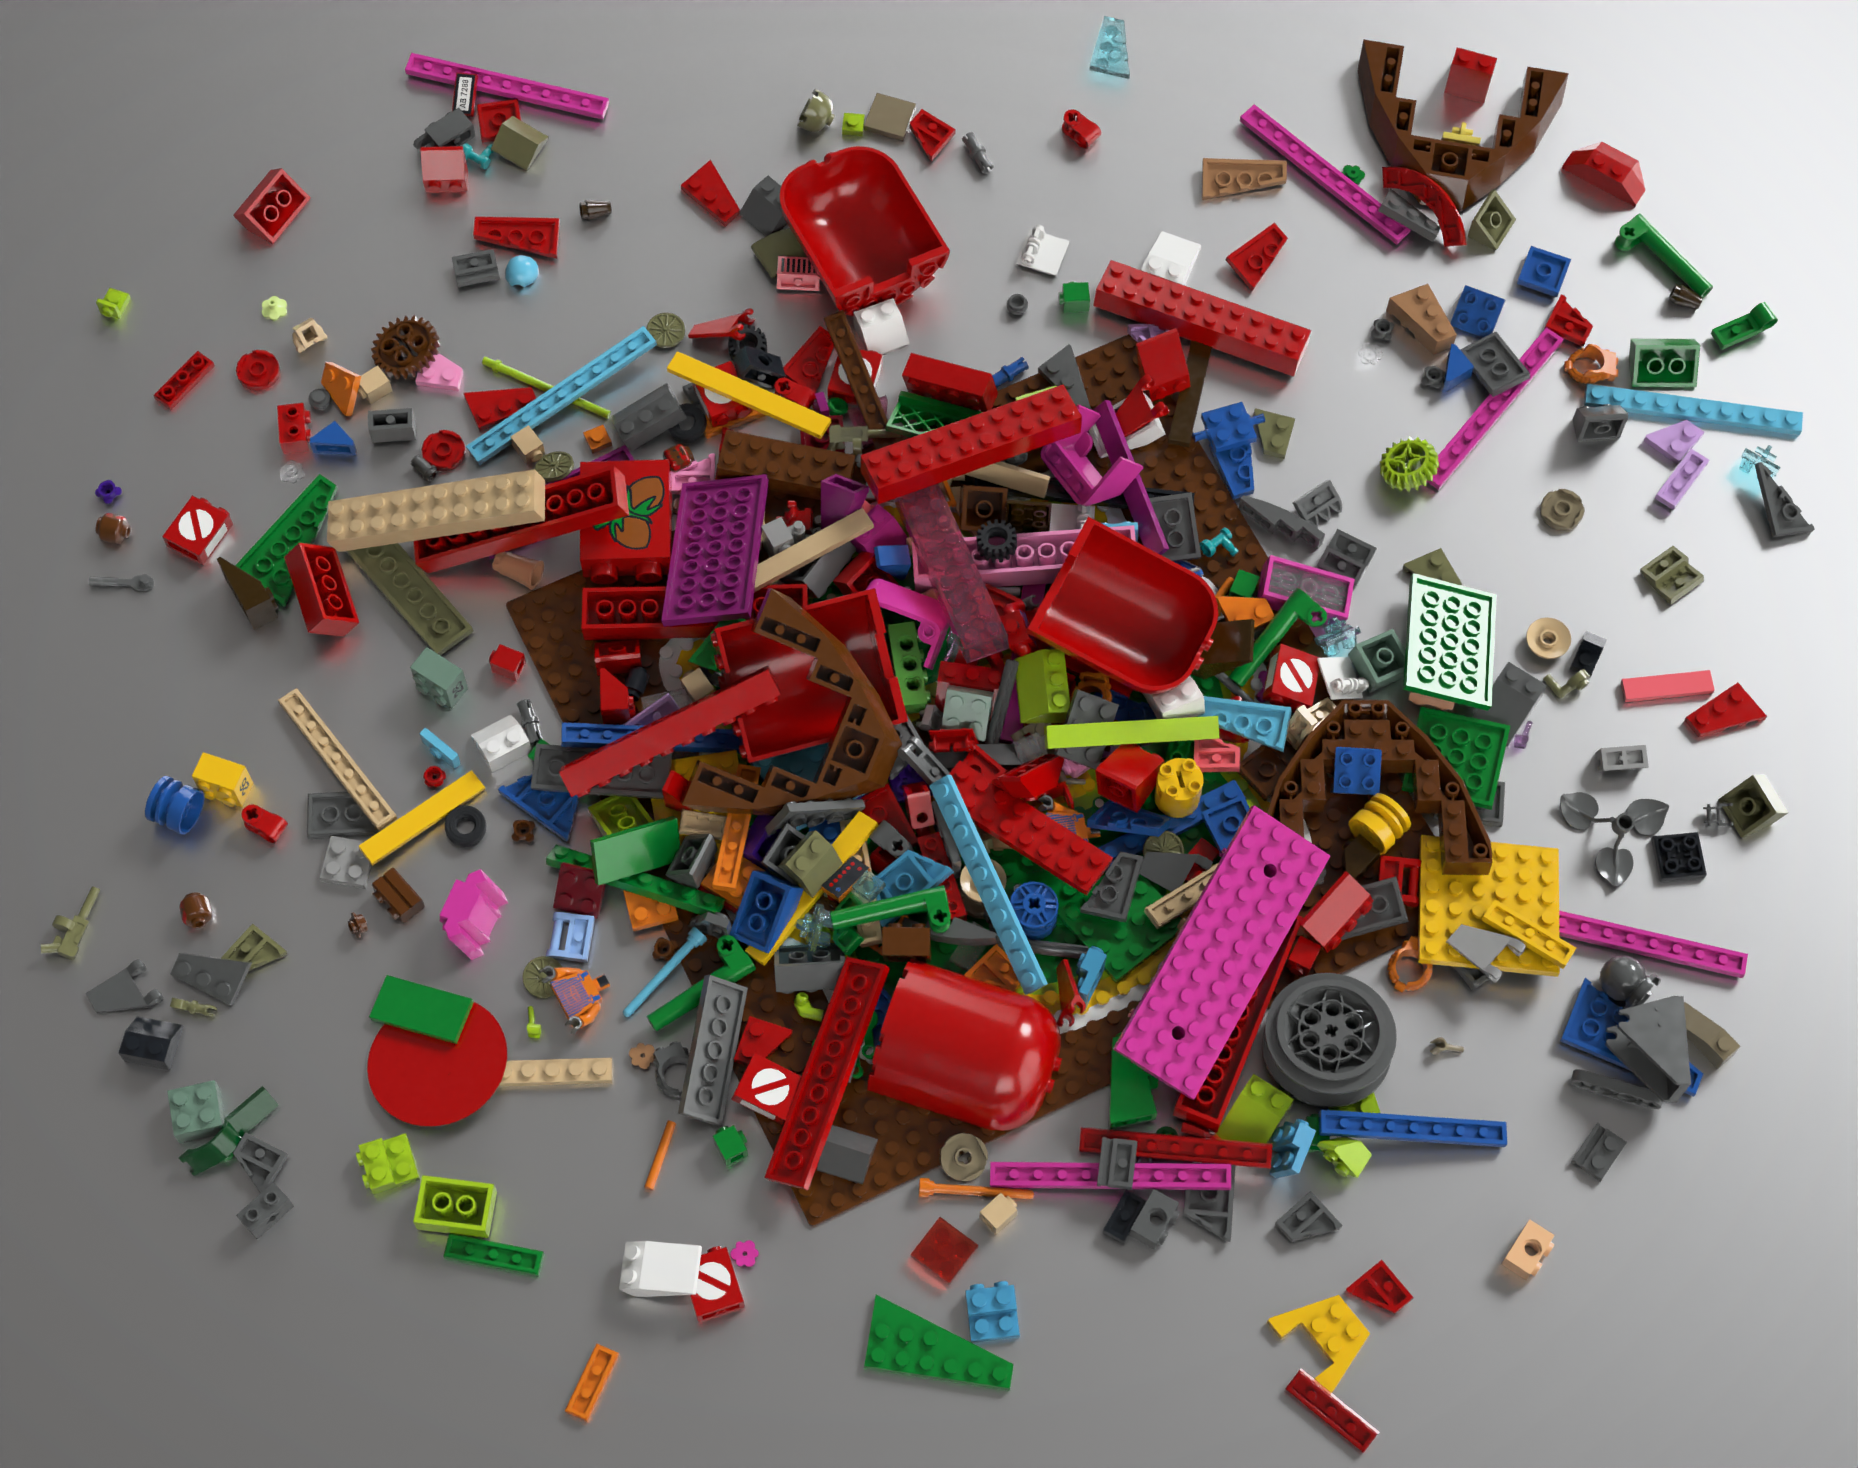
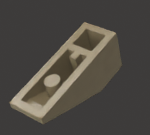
M1684 1002L1687 1038L1717 1069L1720 1068L1741 1046L1725 1029Z

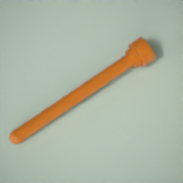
M920 1178L919 1197L928 1198L933 1193L997 1197L1002 1193L1005 1197L1009 1196L1017 1199H1032L1034 1197V1192L1028 1189L935 1184L929 1178Z

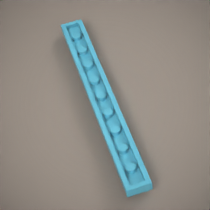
M644 326L475 439L466 446L467 450L476 462L481 465L512 444L510 436L528 425L531 429H534L657 345L656 340Z
M1587 384L1585 388L1584 406L1620 405L1629 413L1800 435L1802 432L1803 412Z
M946 775L929 785L1024 994H1031L1048 983L952 775Z

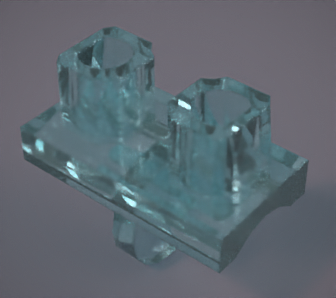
M1768 445L1766 450L1757 446L1756 453L1745 448L1741 456L1742 460L1739 469L1749 474L1754 465L1762 462L1772 472L1770 476L1776 477L1781 467L1773 463L1777 456L1770 453L1772 446Z
M1334 616L1328 619V626L1324 627L1326 634L1314 639L1316 645L1322 646L1325 655L1332 657L1340 653L1338 643L1341 641L1343 648H1353L1357 644L1356 635L1360 634L1361 631L1360 627L1353 628L1349 624L1346 625L1344 619L1339 621Z
M816 903L813 917L810 914H805L804 919L796 921V928L801 930L799 936L803 938L807 936L808 951L815 952L816 947L828 948L830 944V933L821 931L822 926L833 928L830 911L825 910L823 904Z

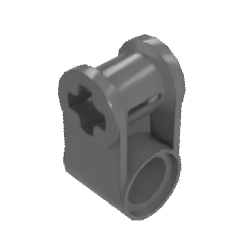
M884 819L869 836L883 850L888 851L896 859L908 849L914 852L913 846ZM900 846L903 847L902 851L898 850Z

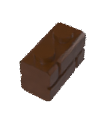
M394 867L372 883L375 891L372 895L380 904L384 902L389 907L387 912L395 921L399 918L402 923H406L425 907L421 897Z

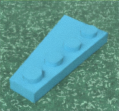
M1204 696L1205 713L1197 717L1218 716L1219 728L1281 752L1284 751L1291 707Z

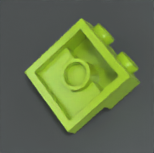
M406 1133L386 1140L379 1138L358 1145L360 1152L356 1153L358 1164L360 1167L364 1166L366 1174L362 1175L365 1188H370L373 1194L420 1180Z

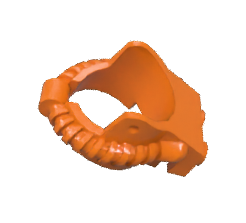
M1588 344L1585 348L1578 349L1570 355L1568 360L1564 362V371L1568 372V375L1573 380H1576V382L1593 384L1604 379L1614 381L1615 377H1618V369H1616L1618 357H1616V353L1610 352L1608 349L1603 350L1595 344ZM1589 358L1593 361L1597 360L1600 369L1587 370L1582 374L1576 368H1573V364L1577 359Z
M1085 671L1080 673L1079 678L1081 682L1073 690L1072 696H1070V703L1074 691L1077 689L1086 693L1099 692L1103 696L1102 699L1112 701L1110 691L1112 686L1109 684L1108 676L1101 672L1092 673Z
M1411 936L1409 941L1405 940L1402 943V947L1391 955L1387 965L1389 979L1395 984L1394 989L1402 993L1404 990L1414 991L1422 988L1432 976L1433 965L1421 963L1424 968L1420 979L1408 982L1407 985L1398 980L1399 975L1396 971V963L1403 957L1408 956L1418 959L1417 936Z

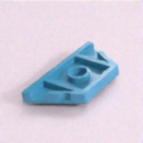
M908 849L873 878L874 890L877 893L876 901L937 887L954 871L948 866H944ZM901 916L880 920L881 926L888 927V924L894 923Z

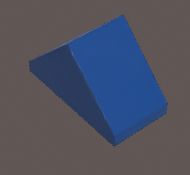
M1451 344L1448 353L1442 390L1444 392L1469 379L1474 369L1473 364L1456 344Z
M336 421L310 438L309 443L313 453L357 454L354 441Z
M908 545L874 547L877 568L899 580H904L911 566Z

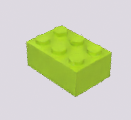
M422 1175L413 1223L417 1230L489 1238L497 1190L494 1184Z

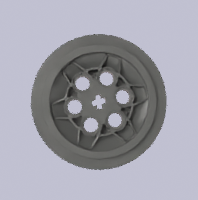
M1312 974L1286 986L1272 1002L1262 1038L1263 1057L1273 1079L1284 1091L1294 1098L1319 1107L1347 1106L1371 1095L1385 1079L1396 1047V1026L1392 1013L1385 1001L1365 983L1342 974ZM1332 1011L1336 1013V1016H1330L1326 1012ZM1312 1020L1315 1024L1309 1025L1305 1021ZM1353 1024L1356 1029H1350L1346 1025ZM1309 1041L1313 1043L1314 1046H1306L1304 1042ZM1345 1046H1352L1355 1050L1349 1051ZM1329 1054L1333 1056L1334 1059H1326L1323 1055Z

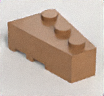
M1429 284L1389 298L1386 311L1390 315L1393 314L1404 328L1407 327L1415 334V338L1433 355L1450 349L1451 344H1454L1457 334Z

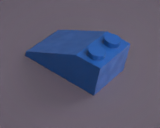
M752 871L729 935L765 953H770L795 913L804 888L768 872Z

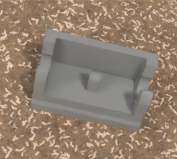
M1646 745L1600 748L1595 753L1596 759L1600 760L1598 771L1649 767Z

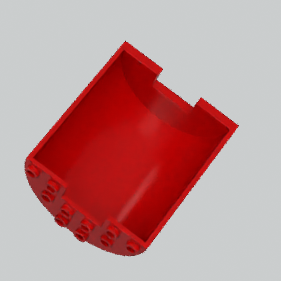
M876 589L864 590L801 606L846 646L879 694L893 725L908 722L898 677L894 676L884 637L886 629ZM756 618L716 628L714 633L710 634L713 647H716L717 655H714L716 667L721 671L722 675L718 676L720 688L767 665L780 688V695H778L777 701L767 706L765 703L757 706V711L747 716L742 713L736 716L735 722L731 723L733 733L736 737L738 736L741 744L739 745L741 758H746L748 763L828 743L848 696L807 680L806 677L814 657L752 632L751 629Z

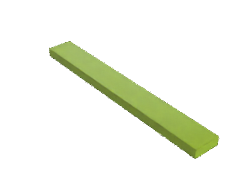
M1218 716L1044 726L1045 749L1219 739Z

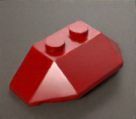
M1604 142L1572 151L1562 166V169L1636 207L1646 191L1639 161Z
M1042 754L1038 758L1028 761L993 779V785L1014 798H1024V801L1037 800L1039 795L1048 794L1050 789L1057 786L1064 758L1054 754Z

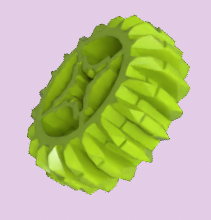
M1409 436L1407 441L1400 439L1398 444L1393 442L1392 448H1386V453L1381 454L1382 460L1379 461L1380 473L1387 485L1390 484L1392 489L1397 488L1401 492L1406 488L1410 492L1411 488H1415L1418 491L1420 485L1426 487V481H1433V475H1437V468H1439L1438 454L1435 452L1432 444H1429L1426 439L1421 441L1417 437L1413 440Z

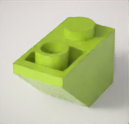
M1337 1137L1320 1141L1317 1145L1324 1153L1323 1157L1335 1166V1171L1344 1177L1349 1175L1358 1178L1372 1156L1361 1141L1348 1137Z

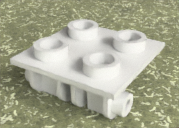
M1036 225V227L1029 230L1016 264L1057 276L1070 241L1045 234L1044 227Z
M1052 503L1049 531L1082 529L1088 516L1094 519L1095 506L1085 507L1079 504Z
M1349 657L1317 658L1331 700L1363 698L1361 692L1369 687V681L1364 677L1356 678Z

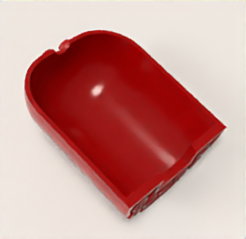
M855 146L830 152L824 156L823 162L817 163L816 160H810L806 164L797 167L788 174L782 183L780 206L783 216L838 310H844L846 315L854 316L855 311L892 298L897 306L913 297L912 293L919 287L925 288L935 279L933 274L938 268H943L948 260L949 248L900 168L892 158L879 150Z
M1088 516L1026 633L1135 691L1146 694H1160L1178 687L1190 676L1194 669L1199 670L1204 658L1200 657L1203 650L1208 652L1214 641L1210 637L1218 621V604L1211 587L1199 575Z
M911 959L904 968L902 976L904 979H899L880 1032L879 1041L881 1043L876 1046L872 1060L873 1072L869 1074L867 1090L989 1130H1011L1027 1123L1041 1108L1046 1093L1051 1094L1055 1080L1051 1079L1053 1071L1058 1072L1062 1062V1058H1059L1061 1035L1053 1014L1040 1001L1027 995Z

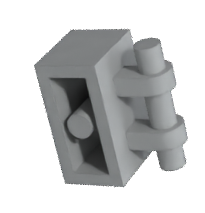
M782 517L761 526L763 547L769 558L806 539L805 526L801 521H796L793 525L787 527Z

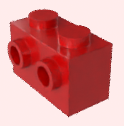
M304 403L277 405L279 442L283 454L310 451L309 442L312 437L311 429H308V424L311 423L310 411H306Z

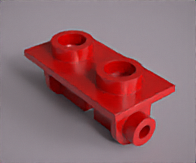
M973 728L929 731L933 741L929 743V750L934 751V753L950 752L951 746H953L954 752H969L971 749H975V744L979 743Z

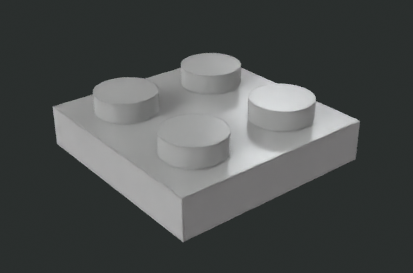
M331 836L320 880L366 889L372 865L359 850V845L365 841Z

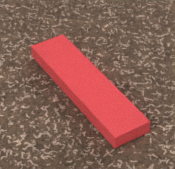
M1710 670L1621 680L1625 702L1713 694L1715 691Z

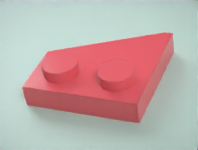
M1221 739L1194 740V761L1201 772H1240V747L1224 743Z

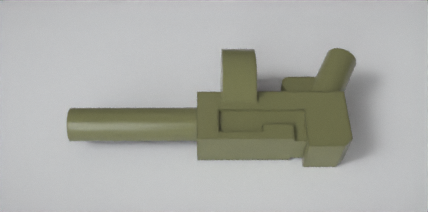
M831 425L829 427L830 443L826 450L836 451V449H845L843 442H853V455L856 457L858 454H862V441H868V438L901 437V435L885 431V429L868 430V426L840 427V425Z
M91 887L78 916L75 915L73 920L60 915L55 917L52 926L66 934L63 939L57 935L52 944H41V954L57 953L70 960L75 959L79 951L80 941L89 925V921L86 919L100 889Z

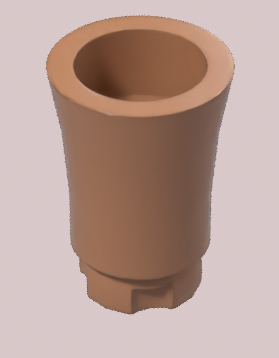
M502 552L495 555L492 568L500 572L501 575L509 577L533 590L542 578L544 562L512 552Z

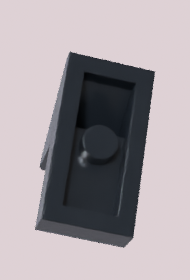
M1586 631L1570 666V670L1578 673L1585 669L1591 677L1607 639Z

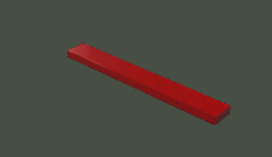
M1081 1127L1080 1152L1101 1153L1102 1138L1106 1137V1139L1116 1138L1137 1141L1136 1157L1271 1169L1273 1144Z

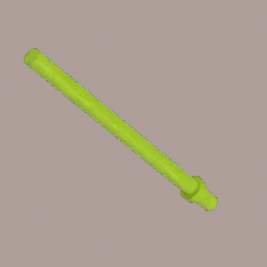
M485 356L482 360V364L492 368L493 372L497 373L499 371L544 392L554 387L506 366L498 359L495 361ZM582 398L572 402V404L606 419H609L611 411Z

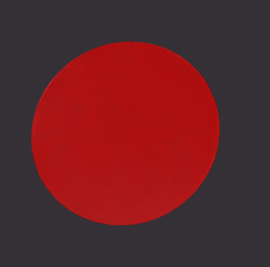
M476 1002L472 1005L457 1044L384 1024L376 1035L369 1052L367 1073L370 1088L378 1103L389 1114L403 1122L430 1127L457 1122L481 1108L498 1088L507 1063L506 1039L495 1017Z

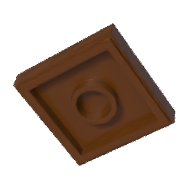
M1262 744L1240 762V772L1237 773L1266 801L1273 796L1278 779L1290 761L1279 750Z

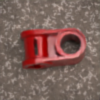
M1071 109L1065 112L1062 132L1081 148L1088 149L1101 136V129L1096 123L1087 119L1077 110Z
M780 378L775 382L774 394L808 409H810L815 401V392L808 387L802 386L788 378Z
M254 804L246 806L241 813L246 829L261 836L270 843L275 844L288 825L287 821L279 815L270 813Z

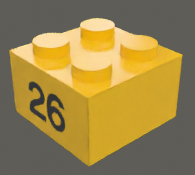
M204 752L192 774L196 786L203 791L204 798L221 800L222 803L230 807L236 805L243 808L254 784L244 765Z

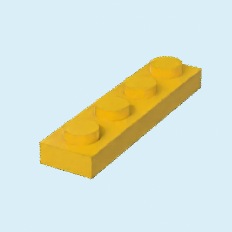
M1497 900L1493 901L1482 918L1483 922L1507 936L1520 940L1528 949L1562 969L1565 968L1576 950V947Z

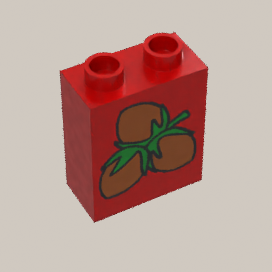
M669 459L580 462V475L612 465L625 475L629 516L580 530V563L583 576L591 577V581L597 584L615 583L618 580V576H635L636 580L642 583L661 581L662 575L669 574L672 554V477Z

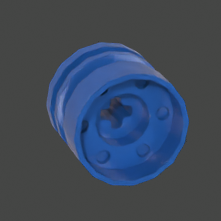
M163 776L154 785L149 794L145 807V817L147 820L156 822L158 825L166 824L168 829L185 835L193 828L201 814L204 805V793L193 786H183L181 781L174 780L170 776Z
M1034 881L1024 883L1015 889L1011 895L1010 903L1027 939H1044L1056 927L1059 906L1057 895L1051 887Z

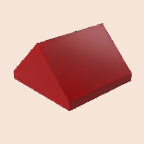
M627 639L595 643V664L598 676H600V668H605L611 674L628 673V670L635 666L642 667L640 640Z

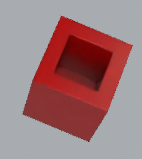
M499 644L496 651H492L489 657L493 673L516 682L526 664L524 653Z
M1300 936L1286 967L1295 975L1308 976L1320 952L1321 945Z

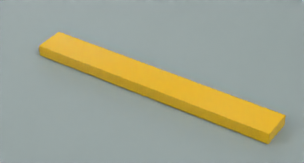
M678 351L667 366V372L819 439L823 437L831 423V418Z
M860 811L832 844L843 864L858 852L878 826L875 820ZM822 888L813 898L803 890L795 913L770 953H765L749 945L745 950L748 956L765 966L823 895Z

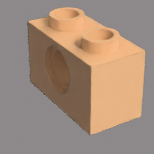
M1529 1219L1501 1264L1527 1280L1530 1274L1535 1276L1542 1266L1539 1262L1542 1255L1547 1257L1554 1247L1551 1241L1555 1235ZM1524 1247H1532L1536 1255H1528Z

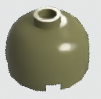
M814 89L812 92L814 95L812 99H808L799 118L801 121L797 123L798 127L810 132H818L825 125L830 126L835 117L832 114L833 104L830 98L823 92Z

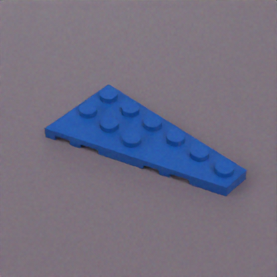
M1585 978L1560 1042L1630 1070L1605 1046V1042L1608 1039H1616L1615 1034L1607 1033L1606 1029L1618 1025L1619 1022H1628L1626 1016L1618 1014L1624 1008L1618 1007L1608 999V995L1603 991L1597 990L1591 985L1592 982ZM1689 1062L1691 1085L1684 1093L1694 1097L1703 1073Z

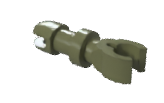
M172 998L170 1004L172 1008L189 1011L193 1015L200 1013L208 1017L216 1016L209 1013L210 1009L217 1010L215 1006L199 1004L196 1000L189 1002Z

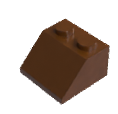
M961 486L959 504L960 530L978 531V529L981 530L982 524L987 526V521H991L992 524L994 519H998V523H1001L1002 520L1006 521L1008 488Z
M890 923L888 927H883L882 956L884 962H910L911 959L924 963H931L930 928H926V924H912V927H902V924Z

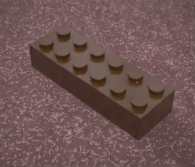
M726 430L717 464V480L766 474L769 480L768 490L821 501L822 480L835 474L852 480L855 469V455Z

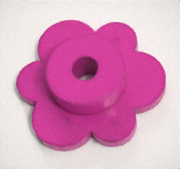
M748 1240L744 1243L741 1241L737 1242L736 1248L732 1249L730 1255L733 1260H736L737 1266L745 1265L752 1267L759 1252L755 1249L754 1242Z

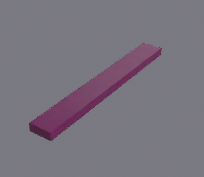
M1104 400L1093 411L1101 415L1095 424L1110 462L1113 466L1119 457L1134 462L1111 401ZM1138 474L1125 489L1123 495L1134 522H1138V533L1143 545L1162 555L1169 550V547L1140 474Z

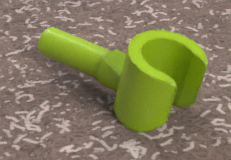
M529 1006L528 1036L530 1038H540L541 1025L535 1024L533 1006Z

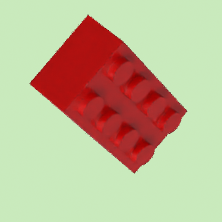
M914 353L910 354L902 373L909 393L981 412L991 410L998 395L991 373Z
M298 543L284 558L308 633L344 637L359 624V620L336 549L329 546Z

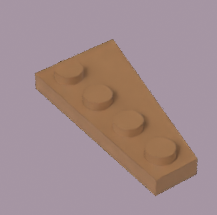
M1203 158L1202 200L1286 184L1287 161Z

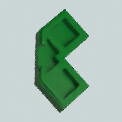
M850 891L835 910L864 903ZM851 926L834 930L832 940L845 955L850 957L865 939Z

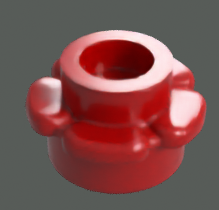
M431 766L424 772V782L428 787H440L444 783L443 780L446 779V774L441 768Z

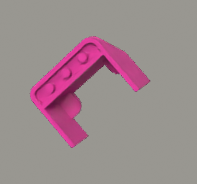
M1078 404L1076 407L1082 416L1081 433L1043 446L1041 458L1077 504L1087 507L1121 495L1141 472L1143 466L1119 457L1102 477L1086 457L1093 446V439L1088 431L1101 415Z
M875 579L871 581L866 590L876 589L880 607L921 622L918 628V636L922 642L931 645L923 667L933 670L953 618L952 608L947 603L886 580Z

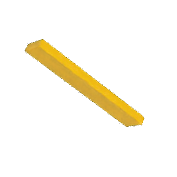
M472 770L360 844L359 850L372 866L446 817L453 809L464 805L485 790V786Z

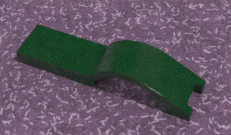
M263 1086L260 1087L224 1118L221 1130L213 1139L201 1147L188 1149L179 1157L182 1163L187 1162L192 1167L190 1172L193 1176L219 1164L236 1149L245 1132H249L278 1107V1103Z

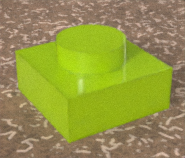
M844 113L842 135L863 136L865 114Z

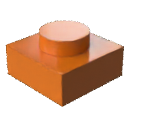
M604 425L583 432L592 454L612 446V441Z

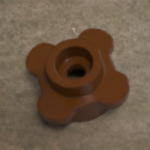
M527 820L514 821L512 840L515 842L519 840L532 842L534 840L533 829L536 827L535 823Z
M354 912L351 913L348 927L352 934L355 933L359 939L361 938V933L367 932V923L362 914L356 915Z
M663 937L658 938L654 945L653 958L656 960L664 959L668 962L674 956L673 954L675 949L678 948V943L675 940L669 941Z

